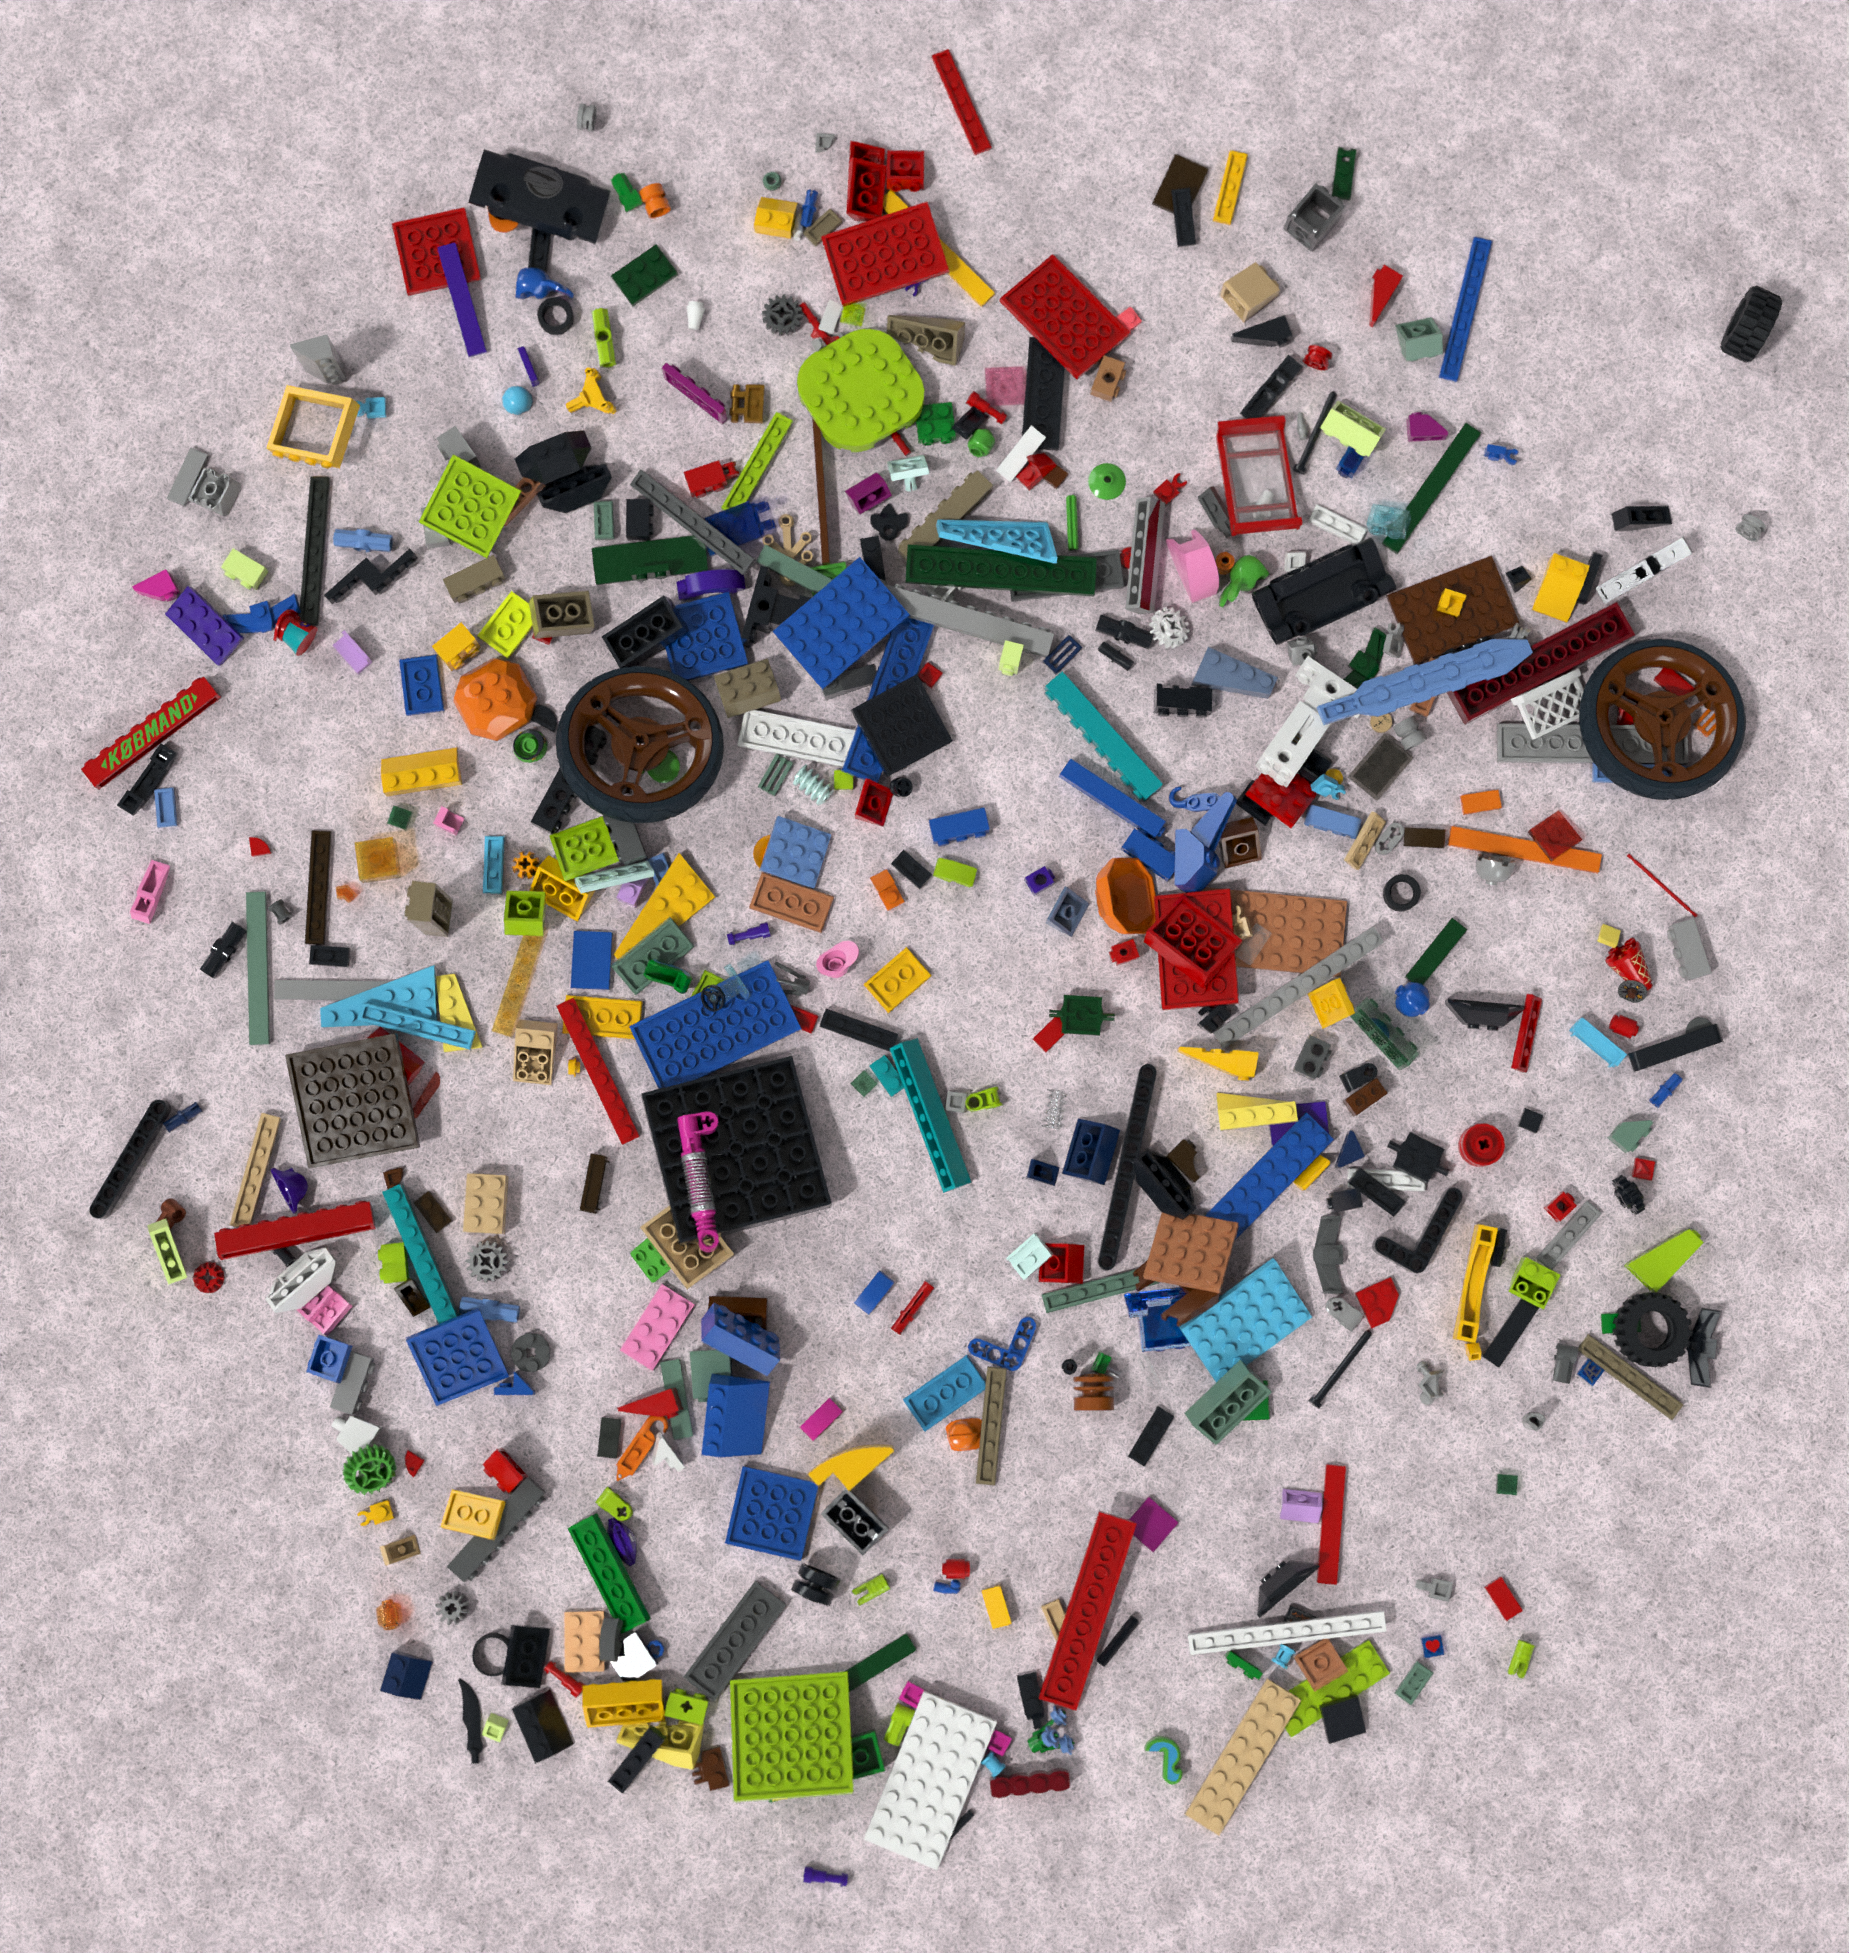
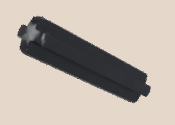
M1134 1616L1129 1617L1097 1658V1662L1101 1666L1105 1667L1139 1624V1620Z

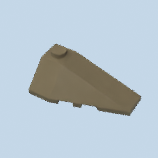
M888 315L887 334L905 344L910 342L918 346L917 351L921 353L927 351L934 355L932 359L937 362L956 366L964 342L965 322L945 318Z

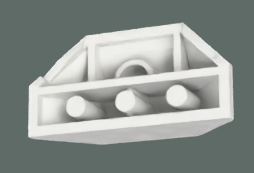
M321 1248L305 1252L275 1279L270 1294L266 1298V1301L275 1313L302 1308L331 1283L336 1261L328 1249Z

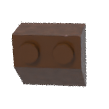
M1253 817L1228 822L1218 842L1225 869L1262 860L1259 830Z

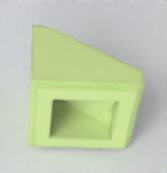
M491 1713L482 1735L500 1742L509 1720Z

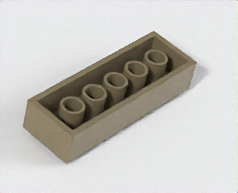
M412 881L411 886L409 885L407 890V897H410L409 905L405 907V917L425 935L448 937L453 899L436 883Z

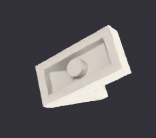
M657 1433L652 1455L653 1465L655 1466L665 1459L671 1469L675 1467L679 1472L685 1468L683 1462L662 1433Z

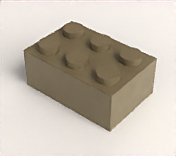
M589 591L533 595L529 601L535 639L591 634L595 627Z
M768 658L714 676L727 718L782 701Z

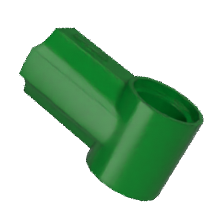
M618 173L610 179L626 213L643 204L636 189H633L625 173Z

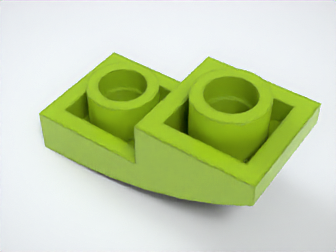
M938 858L933 876L949 883L953 881L970 888L973 887L977 869L952 860Z

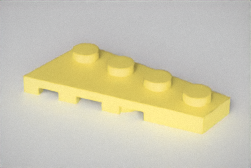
M456 974L436 976L440 1021L476 1031L471 1049L483 1048ZM443 1043L445 1053L469 1050Z

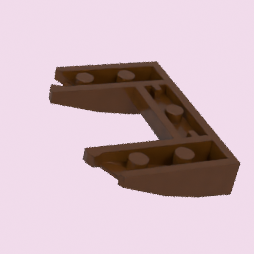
M1147 1261L1133 1272V1276H1138L1139 1283L1136 1284L1137 1291L1155 1282L1144 1279L1143 1275ZM1180 1286L1186 1295L1163 1312L1161 1318L1166 1321L1169 1316L1178 1319L1177 1326L1180 1327L1219 1302V1293Z

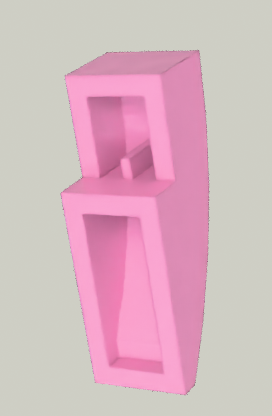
M151 860L130 910L132 919L148 924L151 923L168 877L170 865Z

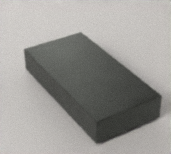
M601 1417L597 1457L617 1459L621 1419Z

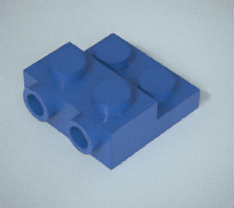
M318 1334L306 1372L341 1384L353 1346Z

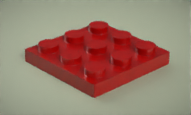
M1261 773L1245 795L1289 828H1292L1318 793L1312 791L1311 783L1298 773H1296L1287 788L1277 784L1269 775Z

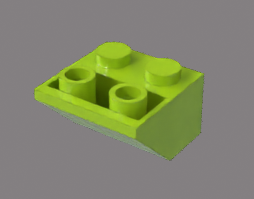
M1521 1257L1512 1276L1508 1292L1544 1310L1561 1275L1527 1257Z

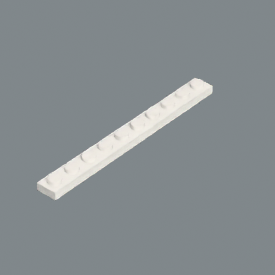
M1381 1610L1188 1634L1190 1655L1386 1632L1384 1611Z

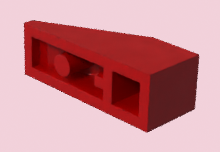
M1383 265L1381 270L1377 268L1372 277L1374 282L1371 292L1370 327L1374 326L1403 278L1402 274L1386 265Z
M675 1387L623 1405L617 1409L619 1412L656 1417L667 1416L670 1419L678 1416V1411L683 1410Z

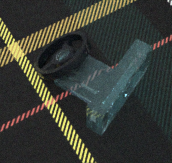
M730 963L724 967L729 978L718 985H708L701 992V1001L709 1011L716 1012L721 1010L727 1001L738 994H741L745 1001L752 997ZM712 987L710 989L712 992H708L706 989ZM705 995L708 996L709 1001L713 1003V1008H711L706 1003Z

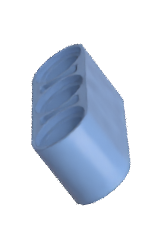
M1309 805L1304 821L1306 826L1313 825L1316 829L1330 830L1332 833L1344 837L1346 835L1351 836V839L1357 838L1362 823L1360 818L1315 805Z

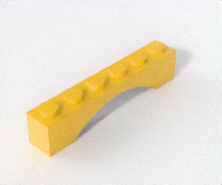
M1481 1224L1474 1225L1452 1339L1476 1343L1482 1293L1498 1228Z

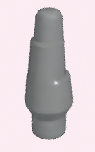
M1300 412L1297 419V433L1300 440H1306L1308 431L1304 423L1303 413Z

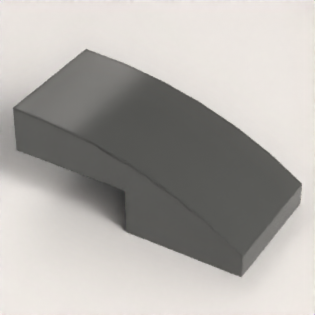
M603 1619L599 1643L601 1661H618L623 1644L618 1641L623 1621L620 1619Z

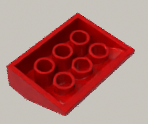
M1182 895L1147 930L1144 943L1202 988L1216 976L1243 941L1185 895Z

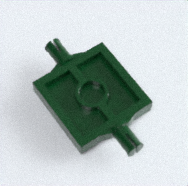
M1063 995L1061 1010L1049 1009V1013H1056L1049 1014V1017H1056L1061 1020V1034L1100 1036L1102 1022L1115 1020V1018H1112L1115 1017V1013H1103L1102 997Z

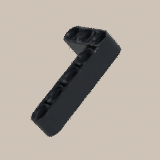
M1449 1188L1443 1192L1412 1251L1386 1237H1379L1373 1241V1251L1411 1273L1423 1272L1462 1201V1192L1458 1188ZM1450 1191L1456 1194L1457 1198L1454 1202L1448 1199ZM1441 1208L1447 1211L1448 1215L1445 1219L1439 1216ZM1432 1225L1438 1228L1439 1232L1436 1236L1430 1233ZM1380 1240L1386 1243L1384 1251H1380L1377 1247ZM1423 1242L1429 1245L1430 1249L1427 1253L1421 1250ZM1396 1250L1403 1252V1259L1400 1261L1395 1258ZM1414 1259L1420 1262L1421 1266L1418 1270L1412 1267Z

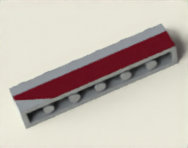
M1153 497L1136 499L1125 609L1137 614L1155 612L1165 502Z

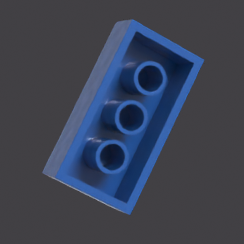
M713 1303L702 1317L701 1341L766 1376L769 1375L780 1361L779 1337L775 1333L766 1331L760 1325L751 1323L742 1315L735 1314L725 1306H720L716 1303Z

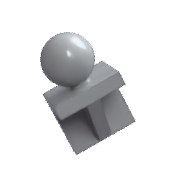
M1422 1361L1416 1366L1418 1372L1424 1375L1423 1380L1419 1383L1420 1388L1423 1390L1420 1400L1423 1404L1430 1405L1434 1402V1399L1444 1396L1439 1388V1378L1443 1371L1430 1372L1427 1368L1428 1364Z

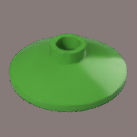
M1103 463L1091 471L1088 484L1091 492L1096 497L1103 500H1111L1118 497L1124 491L1126 478L1118 466ZM1109 477L1111 481L1107 483L1104 481V478Z

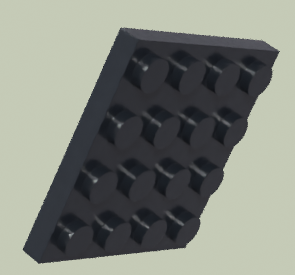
M917 674L851 709L856 722L886 777L953 741Z

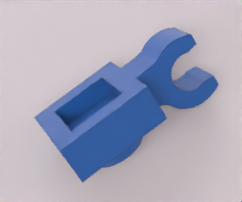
M1488 444L1484 449L1483 456L1488 457L1491 461H1499V459L1503 458L1509 465H1515L1517 460L1511 459L1510 455H1517L1518 450H1508L1506 447Z

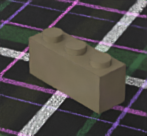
M492 555L442 580L454 603H463L473 594L480 595L490 586L497 587L503 583L502 580L506 578L495 556Z

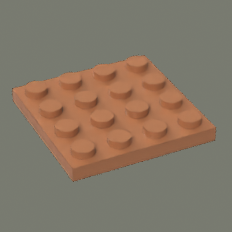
M1162 1212L1144 1271V1279L1220 1293L1239 1228L1238 1222L1190 1214L1183 1220Z

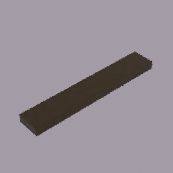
M311 831L305 930L306 945H325L331 831Z

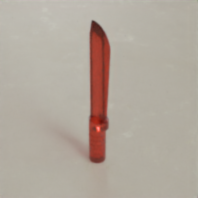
M435 1072L413 1107L415 1118L419 1117L421 1111L440 1085L438 1072Z

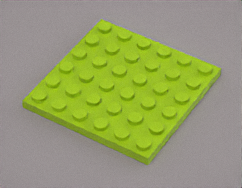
M848 1672L730 1680L734 1802L854 1794Z

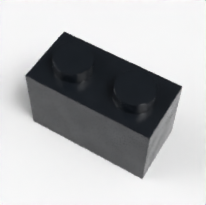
M626 499L627 541H650V535H654V525L650 524V517H654V505H650L649 499Z

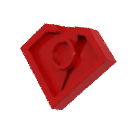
M1391 1277L1355 1293L1371 1329L1390 1321L1399 1296Z

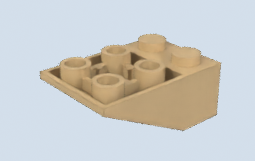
M519 1020L515 1032L513 1081L551 1085L558 1023Z

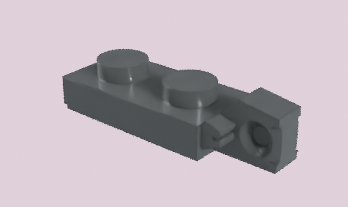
M1209 487L1198 496V500L1215 529L1218 528L1220 532L1222 531L1226 538L1232 537L1227 508L1215 487Z

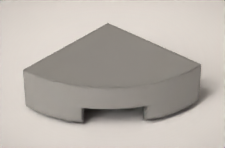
M816 133L815 153H821L826 151L827 148L829 149L835 140V134Z

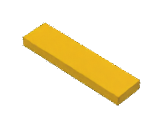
M1233 150L1229 151L1214 212V222L1231 225L1248 154Z

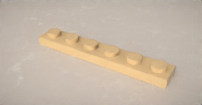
M261 1113L230 1226L239 1228L242 1224L252 1225L281 1122L280 1117Z

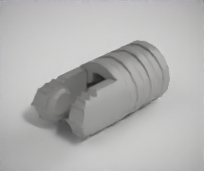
M1530 1412L1524 1415L1522 1422L1528 1430L1537 1431L1543 1426L1546 1418L1542 1414ZM1530 1418H1536V1419H1535V1423H1536V1424H1534L1533 1422H1531L1529 1419H1530Z

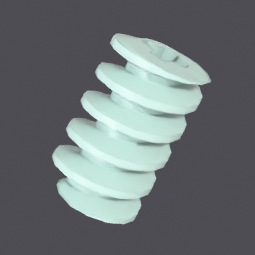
M805 764L795 775L793 785L797 786L800 784L799 790L803 791L806 789L805 795L812 794L810 799L812 801L817 799L816 804L819 806L832 795L835 789L829 791L830 784L823 786L825 779L817 781L819 774L812 776L813 769L806 771L807 764Z

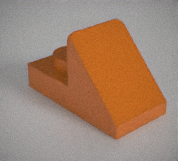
M887 869L870 877L887 911L905 903Z

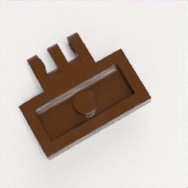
M720 1746L701 1751L703 1761L696 1763L694 1769L699 1767V1771L692 1772L693 1777L700 1775L701 1778L695 1779L694 1785L708 1782L710 1791L729 1787Z

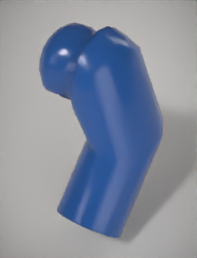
M952 1580L950 1585L935 1581L933 1591L944 1594H957L961 1590V1582Z

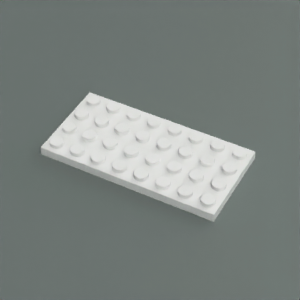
M923 1691L864 1840L937 1870L997 1721L932 1693Z

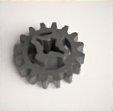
M783 294L782 298L779 299L778 295H775L776 300L773 301L769 298L770 304H764L765 310L762 311V316H764L762 320L763 323H767V330L772 328V334L778 331L779 336H782L783 332L788 336L790 330L796 332L795 326H801L798 320L803 319L800 314L802 308L798 307V301L793 303L792 296L786 299L785 294ZM781 313H785L783 318L780 317ZM771 319L775 320L778 325L774 324Z

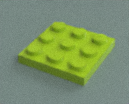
M603 816L549 835L565 881L619 862Z

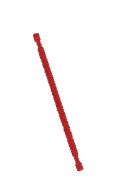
M1631 854L1627 855L1629 859H1631L1641 870H1643L1650 878H1652L1680 905H1682L1694 917L1697 916V914L1690 909V907H1688L1680 898H1678L1671 890H1669L1641 863L1635 860Z

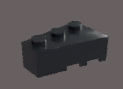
M1156 684L1154 689V713H1158V716L1168 717L1169 714H1177V717H1188V714H1196L1198 718H1205L1211 714L1212 689L1200 687L1179 688V685H1172V688H1162V684Z

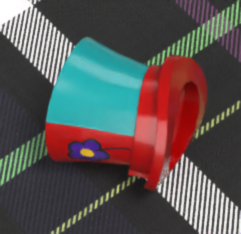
M288 609L278 618L273 640L275 642L277 639L283 641L297 656H300L314 640L317 627L301 621L295 610Z

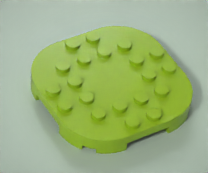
M875 329L855 330L821 348L818 352H814L804 361L797 377L798 395L802 405H805L822 431V436L825 440L840 450L842 448L851 450V452H862L873 448L874 444L903 427L907 429L919 418L924 404V386L919 374L899 344L888 334Z

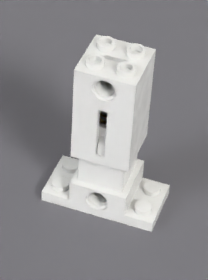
M1307 656L1295 675L1301 683L1310 686L1303 696L1305 701L1304 703L1299 701L1255 765L1261 773L1269 775L1277 784L1286 788L1330 726V724L1323 725L1317 707L1352 695L1357 690L1309 656Z

